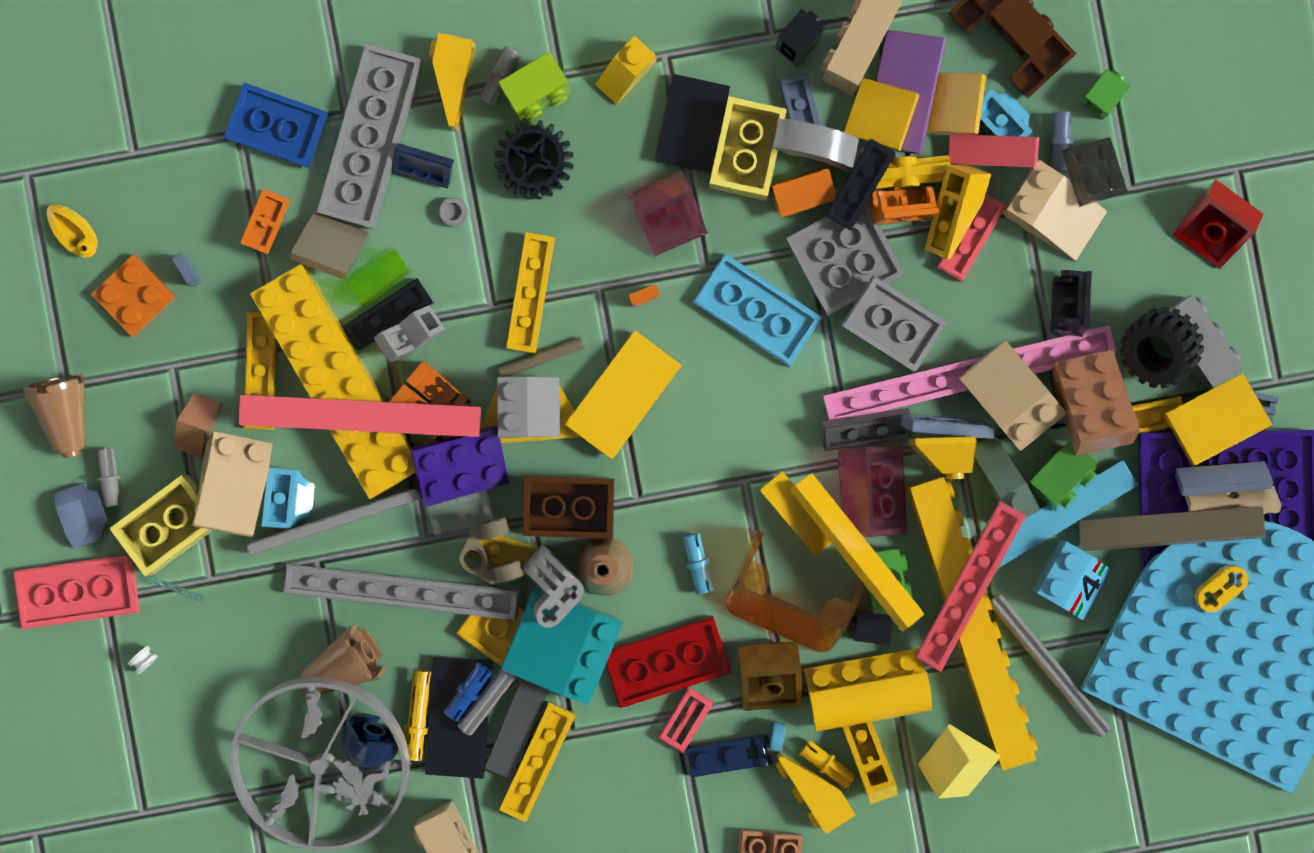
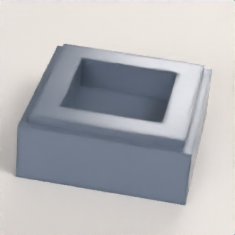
M180 253L172 258L174 266L186 284L196 286L203 281L188 256Z

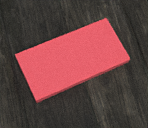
M129 555L13 571L21 630L140 612L134 563Z

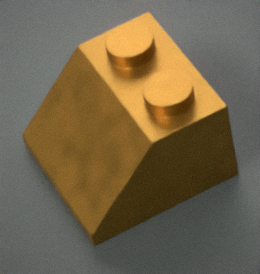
M797 641L761 645L752 644L738 647L743 711L802 706V674Z

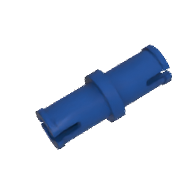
M477 662L464 683H459L457 693L443 712L452 720L454 718L456 722H459L471 702L478 699V692L489 676L492 675V671L485 665Z

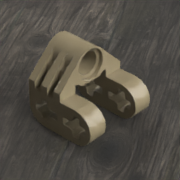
M505 517L473 526L459 556L463 569L491 584L503 583L524 575L519 559L487 568L488 560L483 545L478 542L509 533ZM470 550L478 551L482 557L481 562L476 566H469L464 561L465 554Z

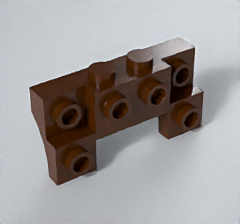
M961 0L948 14L967 34L971 33L984 20L997 31L1024 61L1008 79L1027 99L1076 55L1075 51L1053 29L1054 24L1051 19L1045 14L1040 15L1033 7L1034 3L1032 0Z

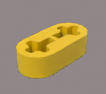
M1233 564L1223 566L1196 589L1194 600L1197 606L1207 612L1220 610L1245 589L1248 584L1246 571ZM1230 572L1234 574L1239 573L1236 577L1238 583L1235 585L1232 583L1225 585L1230 580L1227 576ZM1217 590H1219L1213 596V599L1215 600L1213 604H1210L1208 602L1203 603L1206 600V596L1204 594L1207 591L1213 594Z

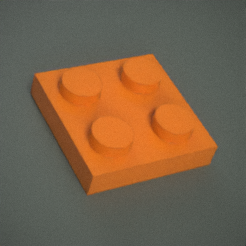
M136 254L129 257L91 294L131 337L139 334L176 298L173 292Z

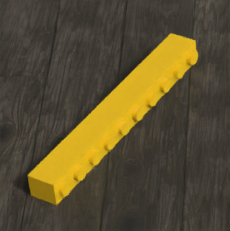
M937 477L907 487V491L943 601L945 602L973 548L969 538L963 537L960 527L964 526V521L960 510L954 509L951 499L955 498L951 482H945L944 477ZM984 593L957 644L991 748L1000 755L996 762L997 766L1002 771L1037 760L1034 752L1038 751V746L1034 735L1027 732L1025 723L1029 722L1028 715L1024 706H1019L1016 695L1020 694L1015 678L1009 677L1006 667L1010 666V661L1006 650H1000L997 640L1001 638L1000 630L996 621L991 622L988 611L992 610V606L987 593Z

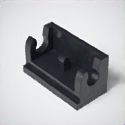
M1061 270V276H1054L1050 333L1083 337L1090 326L1092 271Z

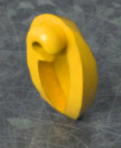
M63 205L48 206V223L58 241L77 256L82 258L92 257L96 253L98 241L91 225L81 215Z

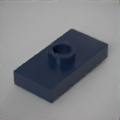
M398 143L394 151L392 172L448 189L451 183L454 160Z

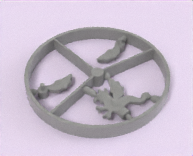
M298 678L270 689L251 706L242 718L235 731L230 748L229 764L232 784L247 814L271 836L289 845L307 850H340L352 847L371 838L395 814L409 780L410 756L403 731L393 714L379 699L368 691L347 681L335 678ZM304 687L308 691L305 696L308 713L304 716V729L301 736L303 739L308 737L309 734L316 733L317 727L322 724L320 719L322 713L316 705L320 699V692L315 687L334 689L353 696L325 752L319 753L315 757L242 733L248 718L261 704L285 691ZM356 699L372 708L386 723L396 740L401 759L393 760L392 762L389 760L381 766L383 771L367 774L364 780L363 772L359 771L358 765L352 764L349 760H334V756L328 753ZM239 743L310 766L311 772L315 774L309 837L288 831L274 822V818H281L286 808L294 805L296 799L300 796L298 793L300 785L295 782V776L293 774L289 775L286 787L281 793L282 800L274 804L270 812L272 816L267 817L254 803L244 785L239 767ZM330 762H333L345 777L344 779L342 776H339L338 781L334 780L333 784L335 787L321 784V776ZM391 765L394 768H402L401 787L396 802H390V800L383 798L384 794L373 791L375 782L386 779ZM320 792L334 794L336 792V799L339 801L342 800V795L345 799L351 798L353 802L346 804L345 809L349 808L350 811H353L355 805H360L359 816L362 813L365 816L368 815L369 811L365 806L367 803L378 807L381 804L390 807L389 812L379 822L361 833L339 839L315 838Z

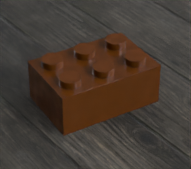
M525 476L523 536L613 539L615 479Z

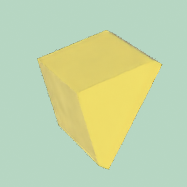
M949 724L921 758L918 767L938 799L968 796L998 761L1000 755Z

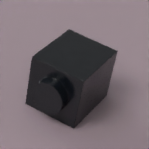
M855 609L854 616H849L847 632L852 633L851 638L854 641L890 646L893 620L888 613H873L871 611Z

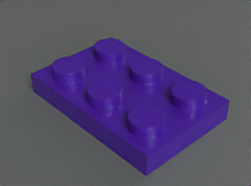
M495 425L480 429V437L454 436L410 448L421 502L424 507L509 483L501 441L498 437V428Z

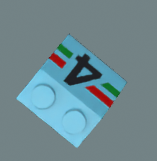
M1059 540L1031 591L1083 620L1112 569L1069 542Z

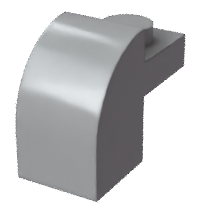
M428 305L413 312L398 325L382 331L374 339L391 363L413 354L446 329L433 309Z

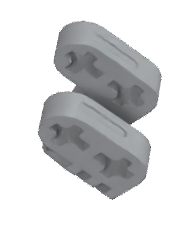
M542 545L522 567L534 580L525 590L524 600L527 604L534 586L545 591L544 595L536 602L533 614L541 626L551 628L559 624L581 600L584 588L567 563L553 551ZM572 587L574 592L570 595L568 593L565 594L564 590ZM543 609H551L554 613L553 616H544L542 613Z

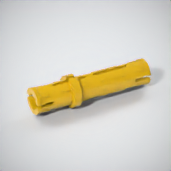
M413 670L409 716L407 725L404 726L411 761H422L424 736L428 733L426 715L432 672L426 670Z

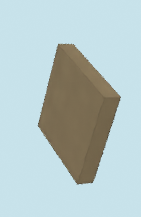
M314 212L290 253V260L346 280L368 240L369 233Z

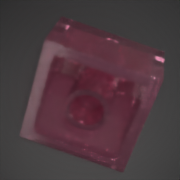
M682 170L628 194L654 257L708 233L693 191Z

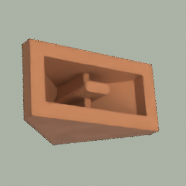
M194 393L177 419L174 448L203 458L206 442L213 432L223 403Z

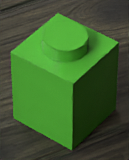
M1106 69L1086 92L1080 103L1103 120L1111 113L1131 86L1125 83L1126 78L1115 70L1110 71Z

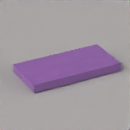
M887 30L876 81L913 91L920 95L901 151L898 152L922 155L946 44L944 37ZM863 141V145L866 147L868 142Z

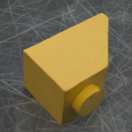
M634 35L615 55L595 83V86L617 105L656 63V55Z

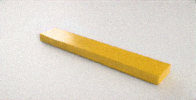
M812 473L790 489L791 493L902 632L924 615L920 607Z

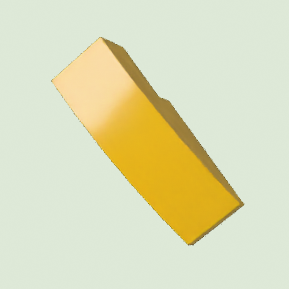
M780 471L761 487L759 491L816 557L831 542L791 493L790 489L794 484L783 471Z

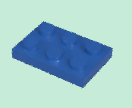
M243 82L224 138L309 169L328 113Z

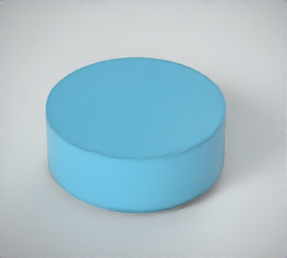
M775 721L773 724L770 743L771 751L782 752L786 723Z

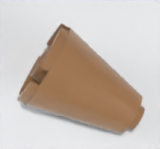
M82 374L70 375L71 380L69 381L61 379L60 376L32 383L29 387L23 388L24 395L55 454H62L63 458L77 456L81 454L80 449L85 447V381Z
M596 538L586 543L579 551L575 570L578 580L586 590L596 595L609 596L620 592L629 584L634 572V561L629 549L622 542L616 539ZM603 564L608 567L609 572L607 575H602L597 571L599 565Z
M355 624L347 628L301 671V678L329 677L360 685L382 677L385 672V664L379 665L378 658L382 657V654L373 637L365 629L359 631L357 629L359 625ZM306 687L302 688L305 693H308ZM315 687L320 692V695L337 691L329 688Z

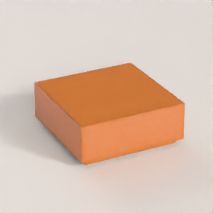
M656 284L628 296L632 307H637L659 298L660 293Z

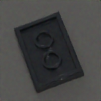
M673 74L655 161L712 173L730 86Z

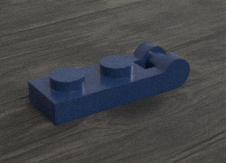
M768 734L688 746L687 754L691 778L772 765V756L768 754L767 745L769 744ZM755 747L756 756L748 757L746 748Z

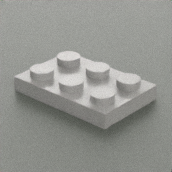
M872 275L841 326L916 372L948 322Z

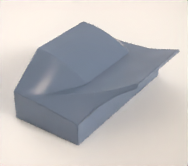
M82 483L54 493L55 507L65 536L74 549L105 539L103 529L108 520L97 491L87 489L86 483Z

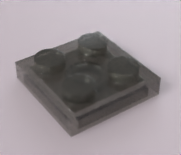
M1110 137L1062 150L1079 207L1128 193Z

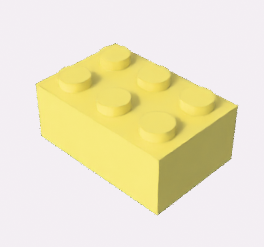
M729 96L709 183L710 189L766 201L778 152L772 146L779 118L785 119L787 109Z
M181 475L109 528L144 576L154 575L213 531L192 526L199 486L191 475Z

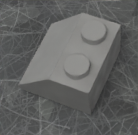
M497 377L499 438L560 437L559 378Z

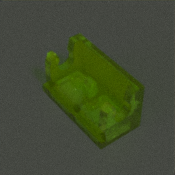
M393 248L348 282L347 286L355 293L361 305L367 307L410 274L412 270L397 250Z

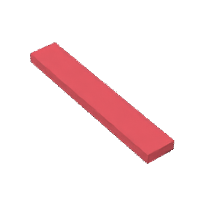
M999 501L915 656L916 659L940 672L942 671L1026 518V514Z

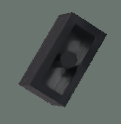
M800 9L778 36L775 49L798 67L820 40L824 27L821 25L822 20L812 11L806 13L803 9Z

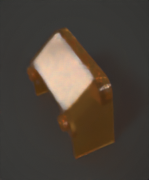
M756 529L726 599L729 612L738 618L794 642L797 641L799 644L817 652L830 651L851 621L864 591L865 584L857 576L847 601L840 598L830 599L823 606L820 615L766 593L765 591L770 580L769 572L765 566L753 561L764 535V532Z

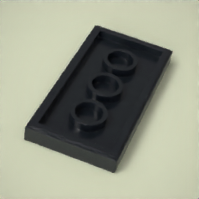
M433 656L425 775L484 779L489 713L475 732L469 736L459 729V722H456L454 718L453 720L449 718L443 710L457 693L459 683H464L475 667V664L479 662L492 671L493 660ZM492 675L489 676L478 692L479 696L491 682ZM475 701L471 702L467 710L462 715L461 720L472 707V705L475 703Z

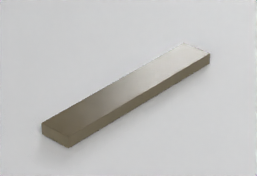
M1263 506L1079 520L1080 547L1083 551L1266 538Z

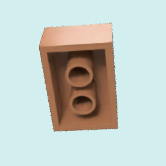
M1113 350L1055 362L1050 377L1058 402L1067 413L1063 418L1075 455L1078 456L1133 444L1140 429Z

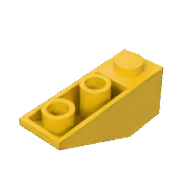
M781 752L776 754L780 761L775 764L784 779L791 778L796 786L791 791L800 805L806 802L811 810L807 816L816 830L821 827L824 833L827 834L856 816L838 785Z

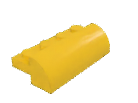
M919 648L804 669L815 731H824L932 711V697L928 674L925 672L923 662L915 658Z

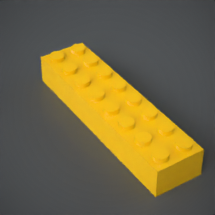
M300 264L250 293L311 399L386 402L307 266ZM330 430L369 499L380 496L416 475L410 448L413 447L405 433Z

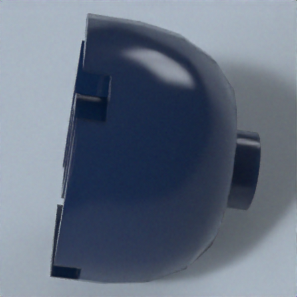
M352 715L350 721H346L342 732L341 742L344 753L360 769L379 768L389 760L392 761L399 750L392 732L388 726L378 723L381 717L376 715Z

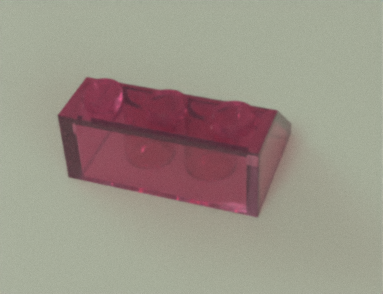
M902 445L838 449L841 510L863 537H877L907 533Z

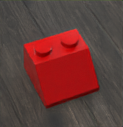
M1215 179L1196 200L1173 232V236L1221 269L1257 231L1263 213Z

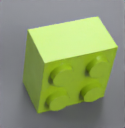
M550 51L499 81L504 96L521 123L525 120L533 122L543 115L542 110L550 105L555 108L568 100L567 95L571 93L569 82Z

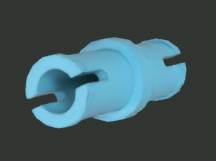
M693 533L682 537L688 558L686 566L687 569L691 570L696 595L714 590L707 566L710 562L709 558H705L700 533Z

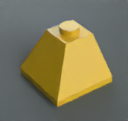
M976 437L908 439V446L937 473L946 474V479H964V473H972Z

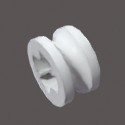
M149 646L143 648L128 662L130 667H136L138 675L158 658L157 654L150 653L151 648Z

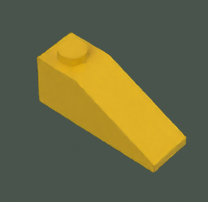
M438 33L437 41L432 40L429 58H433L432 63L448 125L451 130L458 131L476 45L471 39Z
M947 165L936 205L939 213L933 216L924 250L945 259H951L984 202L991 177L990 173L970 165Z
M867 722L842 727L869 804L871 805L897 796L896 783L873 723Z

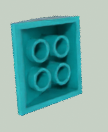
M534 586L500 669L561 696L589 705L623 622L613 615L578 602L555 627L545 628L537 622L533 614L536 602L544 595L545 591ZM545 608L542 611L544 616L551 617L554 614L551 609Z

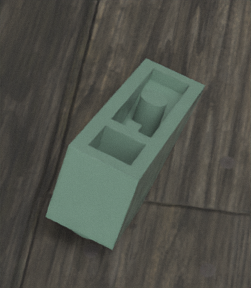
M994 434L993 439L986 438L976 443L974 460L997 504L999 501H1002L1026 514V518L1038 512L1040 508L1027 483L997 436Z

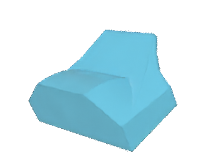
M991 89L983 97L979 126L989 136L1027 137L1033 132L1028 127L1030 115L1008 92L1003 94L996 93Z
M269 467L262 526L293 529L298 522L311 517L315 485L303 478L299 470Z

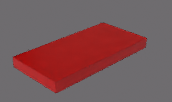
M714 616L612 648L606 663L619 709L732 673Z

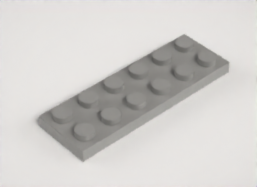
M365 43L317 209L318 214L375 230L392 172L395 147L401 141L422 68V59Z

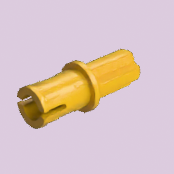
M811 739L805 744L804 749L800 751L799 755L820 769V774L825 773L843 788L849 787L855 778L854 773L834 759V754L830 756Z

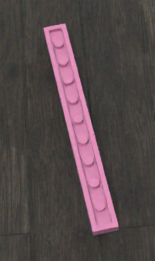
M1110 325L1087 330L1083 337L1067 335L1014 348V351L1034 374L1052 370L1055 362L1109 350H1113L1114 354H1117ZM984 356L825 395L823 400L828 420L879 413L968 391V388L959 377Z

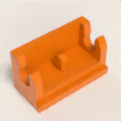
M826 167L770 184L774 203L781 217L832 202L837 196L829 168Z
M932 186L893 191H874L869 199L873 225L923 221L939 213Z
M263 188L240 244L264 254H269L291 200Z

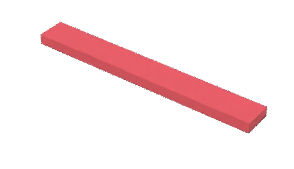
M240 395L239 425L480 437L481 407Z

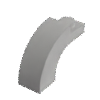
M779 118L772 146L787 155L801 156L825 162L846 173L852 171L864 148L863 145L859 144L858 138L844 132Z

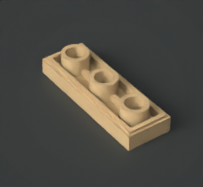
M1272 486V489L1185 496L1189 512L1263 506V512L1266 514L1279 513L1281 503L1274 486Z

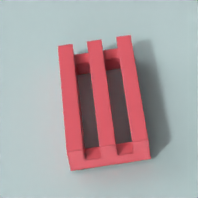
M687 687L658 738L684 753L714 702L691 687ZM691 695L694 697L693 702L672 737H668L669 730ZM701 701L704 703L703 708L682 743H678V737Z

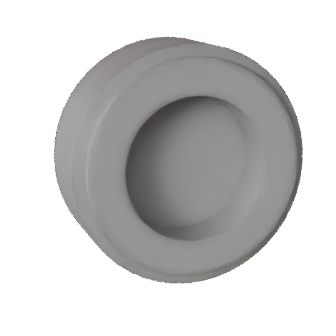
M449 197L441 202L438 215L445 225L459 227L468 218V208L461 199Z

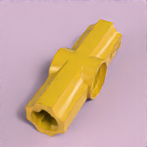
M949 155L918 159L917 156L895 158L891 161L875 190L886 188L904 190L917 188L922 184L943 183L947 165H951Z

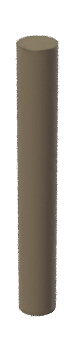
M577 338L499 367L498 370L501 377H509L584 349L581 338Z

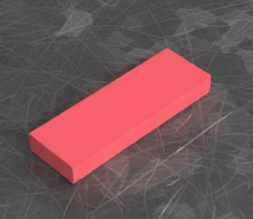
M950 134L949 160L951 164L1037 167L1039 137Z
M986 193L983 204L951 259L941 257L936 268L962 282L1007 205Z

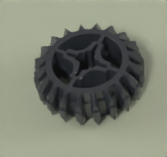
M527 120L526 130L522 131L521 126L517 123L515 124L516 135H513L509 130L505 132L510 140L509 142L501 139L498 141V144L505 150L495 151L494 155L503 159V161H497L494 163L496 169H505L498 174L499 180L509 178L504 185L507 190L516 185L514 189L515 196L518 197L524 189L526 200L531 199L532 191H536L537 199L542 200V190L546 189L548 196L552 197L554 194L551 186L555 185L558 190L563 189V185L558 181L559 178L569 181L570 176L563 172V170H573V164L565 162V160L573 158L574 155L571 151L564 152L565 149L570 147L568 140L559 143L564 136L562 131L557 132L554 136L552 135L554 125H548L546 131H544L543 121L539 120L536 129H533L531 121ZM540 138L531 148L526 149L517 146L526 139ZM549 142L558 152L557 167L544 158ZM539 153L540 156L538 157L539 160L542 161L543 165L534 163L533 166H530L529 168L528 165L530 164V162L526 159L525 156H530L534 158L535 155ZM512 154L524 162L520 178H517L511 170L510 159ZM537 172L551 174L548 179L542 182L528 183L529 179Z

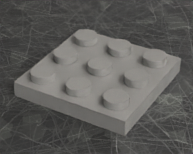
M868 203L851 231L825 217L785 239L827 317L856 302L872 275L886 284L906 275L881 227L873 225L871 209Z

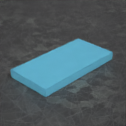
M724 253L692 301V303L789 367L822 319L821 316L726 253Z

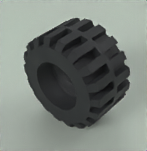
M1161 307L1159 310L1153 308L1144 313L1126 329L1125 335L1120 341V344L1124 345L1119 349L1120 356H1125L1122 363L1124 367L1128 366L1130 368L1128 373L1132 377L1136 375L1139 378L1137 382L1141 384L1148 382L1151 388H1156L1159 384L1162 389L1168 388L1171 384L1175 386L1199 364L1202 359L1200 355L1204 352V346L1200 343L1204 338L1203 334L1197 333L1199 326L1197 323L1192 324L1189 321L1191 317L1187 313L1182 316L1180 315L1181 310L1176 308L1172 311H1169L1168 307ZM1151 336L1159 337L1169 344L1173 352V359L1162 357L1154 350L1151 344Z

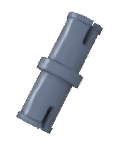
M1053 112V138L1049 140V145L1052 146V168L1058 172H1070V146L1073 145V139L1070 138L1072 112Z

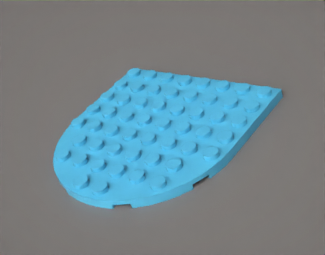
M1264 520L1266 538L1168 545L1159 554H1156L1140 573L1080 688L1292 794L1314 754V541L1288 527ZM1228 564L1237 565L1244 569L1248 575L1247 586L1220 610L1207 612L1197 606L1194 600L1196 589L1219 569ZM1230 572L1227 575L1230 580L1225 585L1228 583L1237 584L1236 577L1239 573L1234 574ZM1219 590L1213 594L1207 591L1204 594L1206 600L1203 603L1213 604L1215 602L1213 596Z

